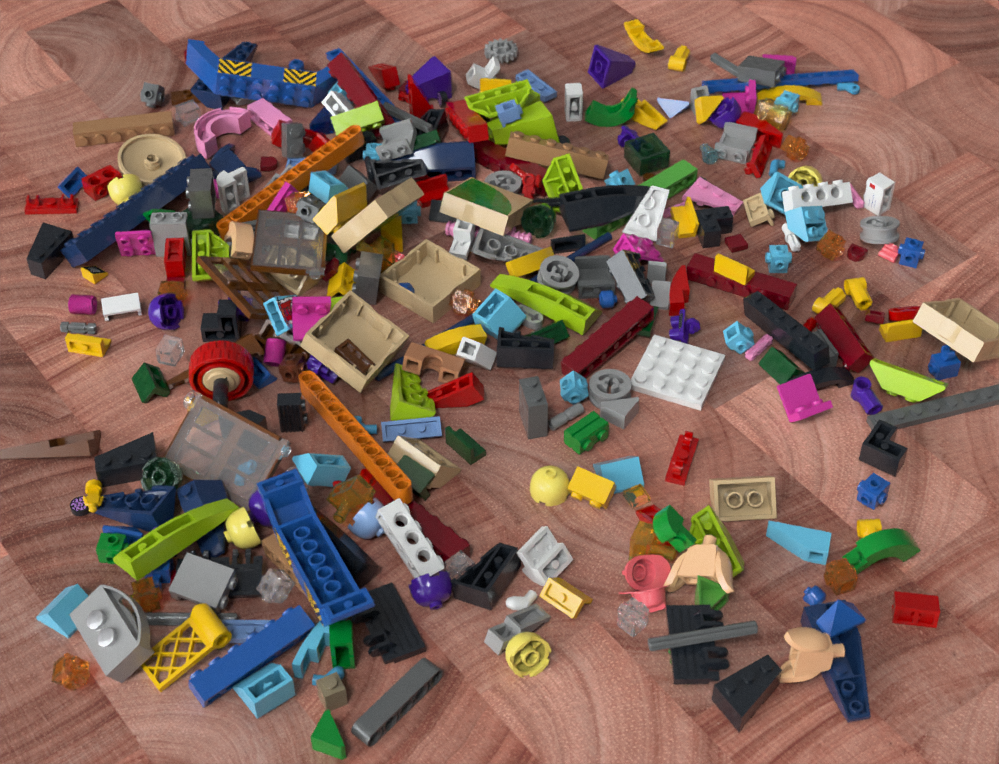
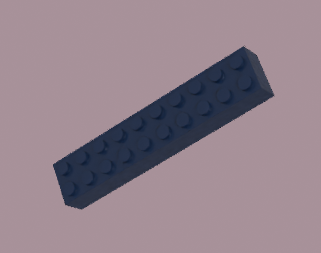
M201 153L196 156L192 154L180 160L176 166L166 170L165 174L155 178L151 184L145 185L141 188V191L134 193L127 201L117 205L116 209L109 211L103 215L102 219L92 223L91 227L79 232L77 237L65 242L64 245L66 247L60 251L72 268L88 262L116 241L115 232L132 230L146 219L143 215L144 212L151 209H160L184 192L186 187H188L187 176H190V169L210 168Z

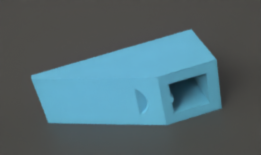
M768 521L766 532L768 538L804 561L826 565L832 533Z

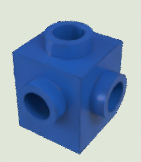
M906 237L904 244H900L898 254H901L899 264L917 269L919 260L924 258L926 250L922 249L924 241Z
M872 473L865 481L862 480L857 487V500L874 510L879 504L883 505L887 500L890 482Z

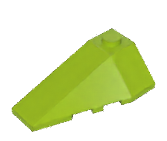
M398 363L394 367L390 405L391 421L434 416L436 413L435 403L433 399L427 397L428 391L421 387V380L418 375L402 370V365Z

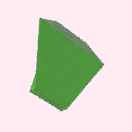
M698 575L694 599L695 605H710L711 610H721L728 603L729 594L722 589L719 583Z

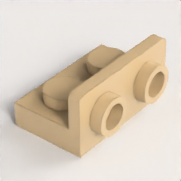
M761 193L743 200L751 227L767 220L771 226L774 225L773 218H775L773 210L770 206L764 204Z

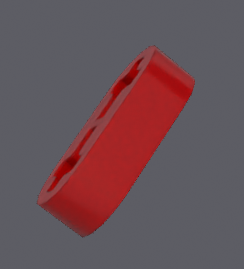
M921 306L890 308L888 310V319L892 321L913 320Z

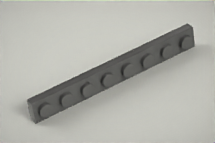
M999 384L867 416L866 422L871 430L879 419L898 427V429L999 405Z

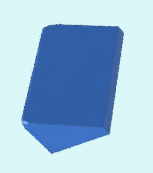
M253 357V383L255 386L261 389L277 380L276 376L257 357Z

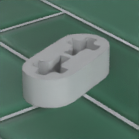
M517 305L527 316L522 325L533 330L543 326V315L525 305Z

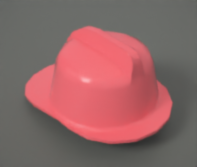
M641 555L633 557L626 564L622 575L625 576L628 584L635 590L656 589L663 587L671 569L668 561L660 555Z
M667 586L656 589L619 592V594H631L636 606L646 613L666 608L665 587Z

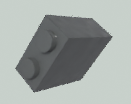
M748 55L738 66L737 81L749 83V80H756V84L774 87L786 75L785 61Z
M538 376L519 379V413L528 440L547 436L548 403Z

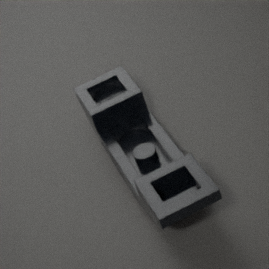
M824 367L816 371L805 372L788 381L811 374L816 389H820L834 384L838 388L853 385L855 379L849 370L844 367Z

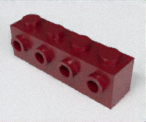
M829 303L814 317L818 323L817 328L826 334L829 341L838 351V357L844 360L842 364L847 370H853L859 374L875 358L838 307Z

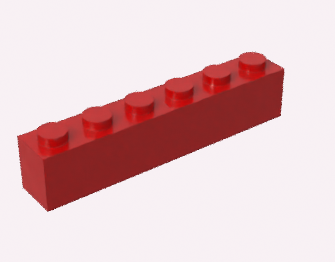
M465 99L446 102L447 108H444L446 117L456 127V130H459L463 138L469 143L489 140L487 123L477 112L468 108Z

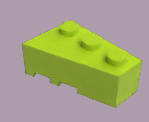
M378 101L330 117L336 135L352 125H359L362 132L372 128H380L384 124V118Z

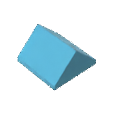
M775 172L760 188L764 204L785 215L782 192L788 191V187L799 186V189H802L803 185L780 172Z
M631 455L593 464L597 475L615 482L617 488L614 494L644 487L639 456Z
M78 584L66 587L36 616V619L63 636L70 638L78 629L69 614L88 595Z

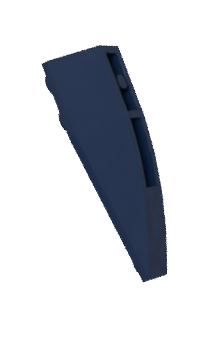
M242 42L222 58L251 63L258 46L255 43ZM200 78L191 88V92L207 108H221L223 110L231 99L230 96L214 94Z
M468 141L438 143L413 150L411 154L391 159H423L430 178L446 174L447 182L465 181L470 177L476 179L474 145Z
M836 601L804 607L800 620L802 627L813 628L823 633L816 624V621ZM855 627L831 639L832 644L842 643L844 645L845 656L833 658L831 669L821 672L832 697L848 723L870 719L861 635L858 628Z

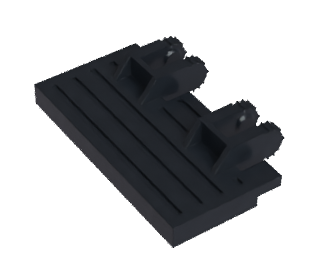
M233 549L232 564H230L229 557L211 558V561L235 570L238 582L235 589L230 591L229 599L262 597L263 556H254L252 563V549H246L245 564H239L238 549ZM196 550L190 551V554L197 556ZM204 550V559L210 560L209 550ZM177 559L176 573L183 559Z
M391 582L368 591L375 606L354 615L352 621L355 624L365 622L370 635L364 637L363 643L366 647L371 646L368 650L371 657L381 655L384 664L391 662L395 664L426 652V646L393 583Z
M666 605L668 635L724 626L723 622L719 621L723 618V613L720 610H711L710 605ZM715 641L670 648L673 684H709V681H720L719 671L709 670H725L729 668L730 662L728 659H724L728 655L727 648L716 646Z

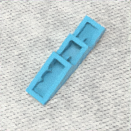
M319 621L307 636L292 662L294 677L303 679L310 661L319 663L325 647L330 646L329 626L323 628Z

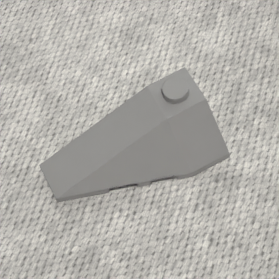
M480 227L471 251L488 259L511 261L543 248L506 234L502 236Z

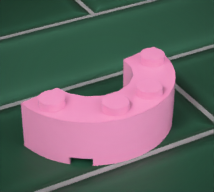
M229 107L230 110L218 108L202 115L194 125L196 147L199 154L201 153L204 158L208 159L218 151L216 141L218 136L225 133L241 134L250 128L249 110L238 107Z

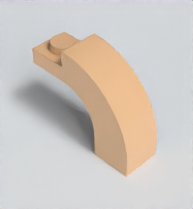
M234 221L229 223V231L226 233L224 241L226 243L232 242L231 257L249 260L252 256L254 233L251 224Z

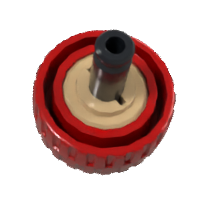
M211 341L199 346L191 355L189 383L198 395L201 396L202 394L228 408V401L244 396L251 389L254 380V363L251 354L243 346L230 341Z

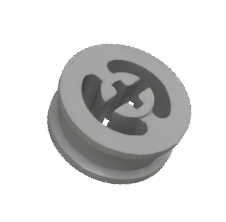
M497 171L488 175L484 181L522 196V180L514 172Z
M890 216L864 218L860 221V227L863 228V232L860 233V239L871 244L895 242L899 239L897 228L900 226V221Z
M560 255L550 256L541 263L537 282L557 291L571 294L578 281L579 270L576 264L567 257Z
M604 369L594 373L589 380L590 402L600 409V402L631 398L632 383L630 378L622 371L615 369ZM609 386H611V394H608Z

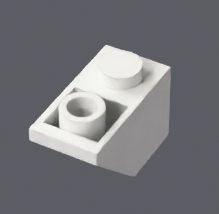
M462 337L456 356L465 359L466 362L491 370L497 352L482 343Z

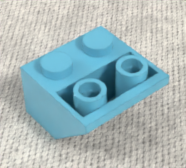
M325 170L311 172L309 192L326 204L334 195L348 189L344 183Z
M822 206L799 207L785 212L788 229L805 242L829 240V231L826 226L825 212Z
M496 288L472 314L475 325L481 324L484 331L495 339H498L499 327H503L504 331L514 333L527 318L525 313L509 296Z
M307 453L293 456L292 458L306 484L310 486L333 487L332 482L337 480L344 483L351 470L343 455Z
M274 663L266 665L233 686L235 692L257 719L296 695L293 679L280 664Z

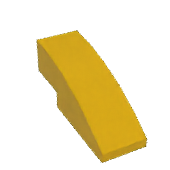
M639 99L635 105L634 115L631 117L635 122L656 130L668 121L646 100L641 102Z
M550 246L508 261L505 264L510 276L520 277L539 270L541 263L547 257L554 256V253Z
M481 324L468 325L435 335L425 340L424 344L426 347L455 355L462 337L484 345L487 335Z

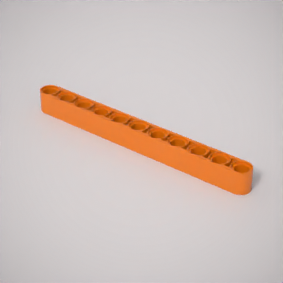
M359 125L348 127L219 220L216 227L221 239L224 240L226 233L229 231V223L231 221L242 223L257 220L258 209L267 210L285 182L291 184L297 191H301L309 185L311 172L328 171L365 143L361 127Z
M313 371L301 372L298 376L300 390L307 401L394 501L400 498L402 503L409 504L412 502V483L407 475Z

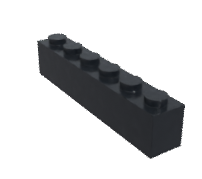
M756 291L743 298L745 316L811 369L816 371L830 363L829 345L762 293Z

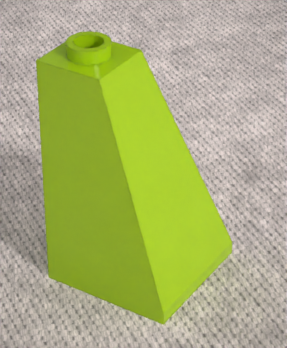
M541 101L522 108L523 114L520 115L521 118L515 122L506 123V127H502L499 118L487 123L489 139H492L495 144H508L510 133L520 131L528 136L536 135L545 140L553 139L560 143L553 116Z

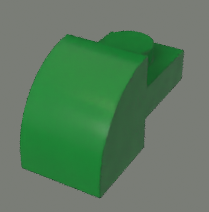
M668 505L655 514L653 528L661 543L668 541L680 553L694 545L696 538L682 525L684 518L671 505Z

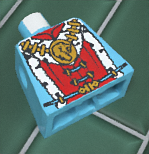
M296 295L275 296L263 303L277 336L293 328L292 297H298Z

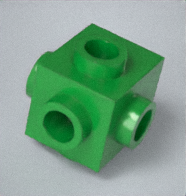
M100 534L96 547L99 563L116 564L113 558L131 545L127 541L126 534Z

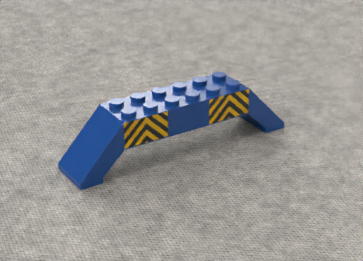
M188 39L186 65L216 95L251 100L264 98L271 103L312 108L325 99L330 89L338 81L330 75L328 66L318 72L223 59L219 58L204 45L205 41Z
M297 469L256 483L278 544L323 628L374 607V601L366 587L363 589L358 588L317 517Z

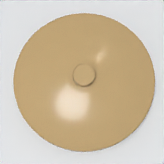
M143 134L132 137L121 146L118 152V167L123 175H137L142 185L145 186L151 184L158 176L165 174V171L169 168L176 166L180 160L186 158L183 148L171 138L158 134Z

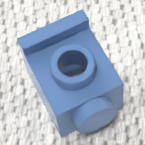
M514 99L495 106L502 127H506V123H512L520 119V115L523 114L520 104L517 105Z

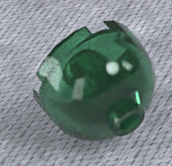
M536 202L528 206L523 211L521 217L523 229L527 234L531 233L534 235L535 238L548 236L555 228L557 222L556 213L553 208L543 202Z
M155 457L149 460L142 469L144 472L143 477H141V484L144 491L152 490V486L157 485L174 486L177 490L182 485V470L171 459Z

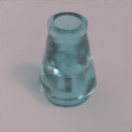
M703 143L700 146L703 161L707 164H714L718 159V152L709 144Z

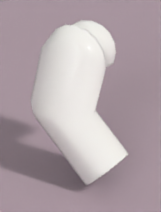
M529 590L524 597L512 596L507 598L506 606L509 609L519 611L529 607L538 595L535 591Z

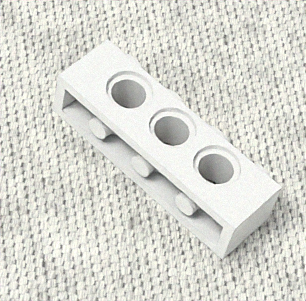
M843 180L832 181L831 185H828V182H821L816 187L813 184L803 185L802 189H799V186L788 187V191L782 192L785 212L799 207H827L853 202L850 182L843 183Z
M399 498L378 509L375 516L414 579L428 573L430 576H440L439 571L444 570V562L433 551L431 541L422 534L418 521H414L411 517L407 504L402 503ZM396 521L403 522L405 526H398L396 524ZM407 539H414L416 544L408 543ZM418 556H424L427 562L420 561Z

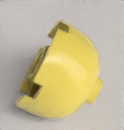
M806 165L796 168L788 177L801 185L813 184L814 187L818 186V183L823 182L819 171L812 166Z
M125 174L123 175L124 178L118 180L116 177L109 183V195L117 205L127 201L134 193L141 191L143 185L137 175Z
M549 465L539 468L531 478V497L537 503L539 501L545 503V506H556L565 502L570 494L567 489L570 483L568 475L557 466Z
M245 507L239 508L230 514L225 523L227 531L223 532L228 543L233 542L240 549H251L261 544Z
M521 632L512 637L508 642L506 661L510 669L519 677L530 674V677H533L542 672L548 665L549 652L551 653V648L547 641L534 632Z

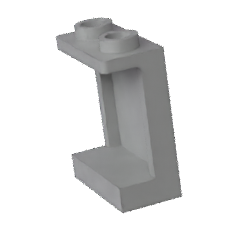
M411 118L380 127L379 131L383 137L382 145L376 146L375 150L381 161L413 153L417 131Z
M725 122L723 135L720 141L715 144L714 157L746 164L754 147L753 144L756 143L758 128Z
M158 212L151 214L150 229L156 257H164L166 238L184 237L187 256H192V239L189 237L187 212Z
M187 552L168 591L174 599L180 601L183 598L197 604L207 603L215 613H220L222 609L226 608L229 601L228 595L231 590L235 589L238 578L234 569Z

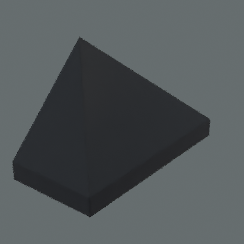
M582 234L550 239V246L554 254L577 251L585 246L586 236Z

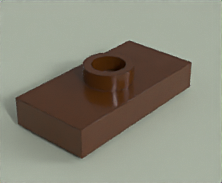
M189 89L171 92L173 106L202 103Z
M349 338L334 350L335 353L352 366L355 364L356 369L363 375L367 373L371 365L375 366V363Z

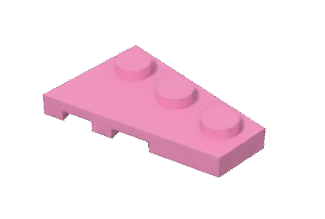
M701 177L697 179L682 197L683 201H686L687 197H691V200L697 202L696 205L703 206V204L712 208L729 206L733 216L743 204L741 200Z

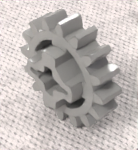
M493 39V42L488 41L484 48V55H486V58H489V61L492 57H496L501 64H503V61L509 63V60L513 61L514 57L517 58L518 54L517 44L507 39Z

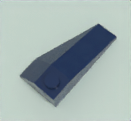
M192 480L176 490L184 513L212 502L228 499V494L222 480ZM225 521L197 540L202 555L204 550H209L210 561L212 557H218L225 553L226 537L223 533L226 531L224 529Z
M157 485L152 486V490L143 491L140 488L135 489L134 493L126 495L124 492L102 495L104 500L95 512V514L150 532L153 530V527H159L174 518L176 488L174 486Z

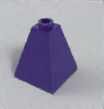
M595 45L588 73L603 89L631 74L636 64L628 55Z
M435 56L431 57L412 75L427 98H437L438 91H445L447 98H452L451 71ZM407 80V85L405 86V89H406L407 94H408V80Z

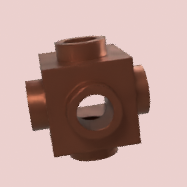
M304 353L286 354L278 368L283 382L298 383L299 374L309 370Z

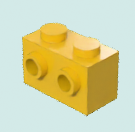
M578 466L567 487L572 498L578 501H582V499L587 500L589 505L597 509L601 507L607 509L617 488L615 482Z

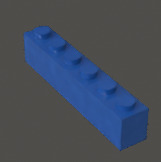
M300 605L295 608H288L282 613L281 618L269 621L264 626L265 629L259 633L256 631L251 633L240 646L235 644L227 651L228 654L222 658L218 656L209 663V667L203 671L201 669L195 671L190 676L189 689L203 708H205L231 690L234 685L257 672L305 639L315 627V624Z

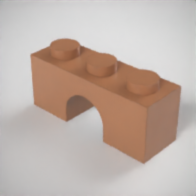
M411 342L404 355L402 370L420 375L424 369H434L439 373L438 381L447 383L461 377L465 359Z

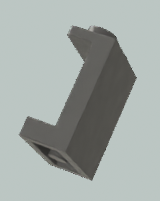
M610 255L575 257V264L579 270V278L576 282L578 299L599 298L600 292L612 290L615 295V279L612 278L608 271L609 266L606 262L611 258Z

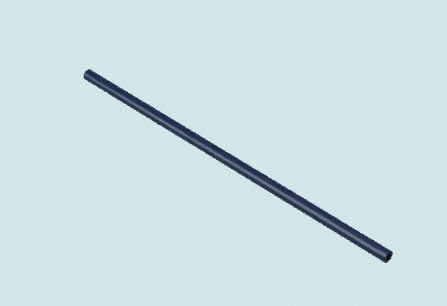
M609 232L603 234L570 254L567 258L575 262V257L586 256L612 240V235ZM537 275L529 280L537 282ZM469 315L445 331L474 324L473 315ZM404 355L385 366L375 379L380 381L392 374L396 363L403 365Z

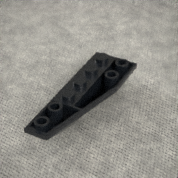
M609 185L559 194V210L569 232L603 226L633 214L650 187L640 185Z
M313 506L317 517L358 588L364 587L370 582L379 566L347 534Z

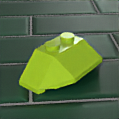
M528 79L466 96L465 101L469 109L492 118L498 116L496 105L513 99L517 105L520 104L522 109L532 91V87Z
M570 153L553 158L542 180L547 196L549 198H558L559 194L582 190L583 187ZM552 207L553 211L560 212L559 207Z
M210 229L192 231V280L194 282L213 281L196 262L198 256L230 258L229 244L215 235ZM213 264L223 275L229 272L223 264Z
M876 358L870 362V366L881 388L887 390L886 393L893 396H898V394L905 396V400L916 403V401L920 402L942 392L949 385L948 383Z
M708 505L693 515L689 532L696 538L694 544H702L705 535L716 537L715 545L730 558L733 577L744 570V560L729 531L712 507Z

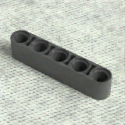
M427 658L419 660L354 723L351 733L368 747L375 745L440 681L443 676V670Z

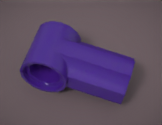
M857 377L853 383L850 394L851 398L859 402L867 414H877L883 409V405L871 389V381L866 377Z

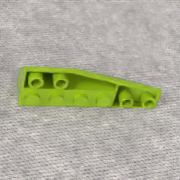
M499 274L490 284L491 288L498 289L510 298L554 321L563 320L566 327L581 335H584L602 314L601 310L572 295L531 280Z

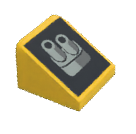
M97 266L81 268L83 277L93 284L108 276L107 272Z

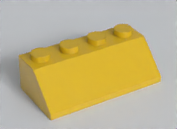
M363 182L334 195L312 220L326 235L332 232L335 233L367 207L366 184Z

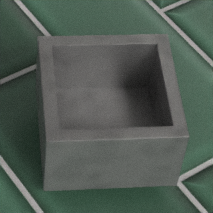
M212 168L190 169V176H187L188 187H186V198L190 199L188 201V210L192 212L193 219L214 218L216 192Z
M361 251V257L356 259L355 269H358V271H354L353 281L356 284L353 283L352 292L368 304L376 305L383 254Z

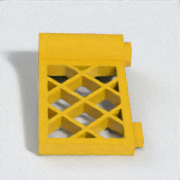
M207 603L197 604L193 607L190 617L152 647L154 653L150 658L158 657L156 666H147L144 662L141 667L157 689L162 692L214 649L226 646L230 642L232 634ZM191 626L193 628L191 638H182L183 632ZM175 643L173 652H164L166 645ZM181 643H190L188 652H179ZM195 643H204L206 645L200 652H193ZM163 657H172L170 667H161ZM177 657H187L184 665L175 667ZM159 672H169L168 677L159 683Z

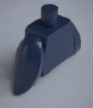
M231 143L220 148L209 162V166L212 168L213 179L216 180L222 171L225 170L227 173H230L241 167H244L247 171L248 183L262 177L259 169L246 167L234 154L235 145Z

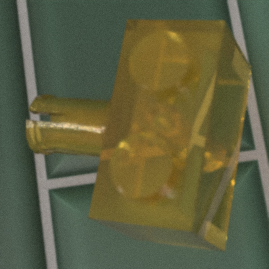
M770 98L758 100L754 111L758 119L766 120L779 131L786 130L793 111L789 110L786 105L775 104V101Z
M382 235L370 245L363 240L358 242L356 250L360 252L383 254L381 273L395 263L394 243Z
M360 475L336 484L326 499L337 509L332 516L333 519L338 523H344L349 513H355L368 502H373L372 497L376 490Z
M639 520L630 538L628 562L633 557L641 555H660L673 561L677 550L659 543L653 524Z

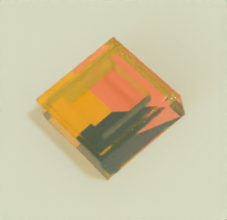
M641 483L623 490V496L632 509L651 501L650 495Z

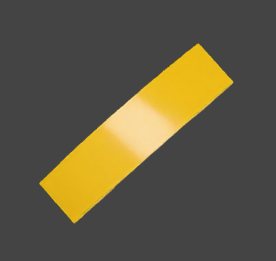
M638 19L624 22V27L630 39L638 49L645 53L664 49V46L658 40H652L644 32V25Z
M776 86L757 93L758 105H774L776 98L785 90L800 95L799 100H805L806 105H822L821 93L803 86Z

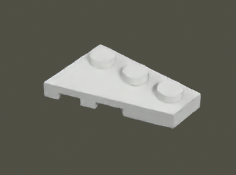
M651 186L622 233L634 234L641 238L646 237L656 241L669 190Z

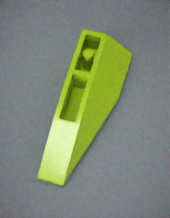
M226 498L192 509L153 529L118 553L113 558V561L135 580L139 581L227 520L230 514L239 509V507Z

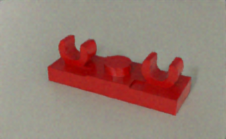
M766 135L760 136L759 141L753 144L755 148H752V159L746 163L747 168H744L746 175L753 173L756 178L762 176L773 148Z
M62 194L61 198L50 197L40 199V196L36 195L35 199H31L30 195H27L24 209L25 215L77 214L79 198H75L73 194L70 195V198H65L64 194Z
M685 431V435H679L665 476V482L685 486L699 444V438H694L693 432Z

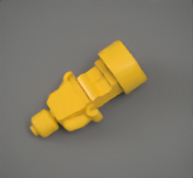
M92 479L85 485V492L88 496H83L85 506L89 507V511L95 513L98 506H101L104 496H99L102 492V483L99 480Z

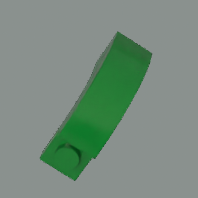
M631 87L625 98L616 105H604L593 100L585 111L584 121L600 127H613L625 123L634 115L635 105L638 101L637 90Z
M890 528L874 532L855 542L857 547L842 556L851 574L856 576L881 559L896 557L905 562L921 550L909 532L899 528Z

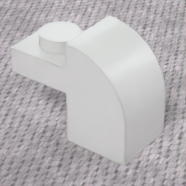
M492 57L485 68L474 63L466 74L467 83L480 89V78L496 79L495 75L500 71L498 58Z
M457 219L453 228L454 240L449 253L467 260L469 251L472 252L474 244L475 225Z

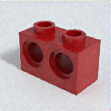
M109 164L81 179L84 192L94 201H97L109 195V183L116 177L118 180L121 179L122 175Z
M184 237L166 238L164 254L167 277H185L187 252Z

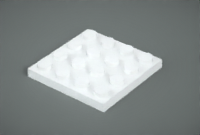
M654 335L631 378V390L701 411L724 363L725 355Z

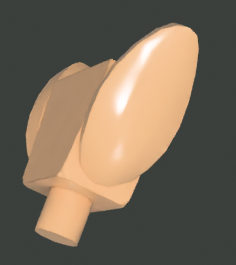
M705 535L702 544L690 546L685 553L677 558L663 585L667 586L665 587L666 591L674 592L685 583L687 585H696L697 576L700 575L719 583L727 594L734 592L732 564L728 555L715 545L716 537Z
M799 627L789 629L784 638L791 645L789 660L780 667L782 670L780 682L806 681L814 678L822 671L831 669L833 658L845 656L844 645L842 643L832 644L829 634L821 633L813 628Z

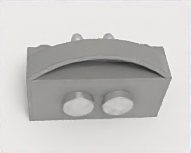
M100 585L69 614L104 674L111 679L123 683L154 653L150 646L148 620L142 607L131 596L116 588ZM125 598L132 605L136 613L137 620L132 614V612L127 607H125V605L122 602V599Z

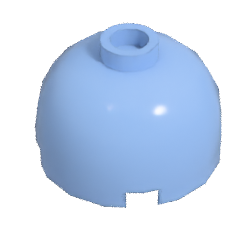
M377 498L373 499V504L368 502L354 516L353 520L355 523L353 526L350 523L348 525V529L359 538L372 539L376 535L381 537L385 533L375 517L378 509L384 507Z

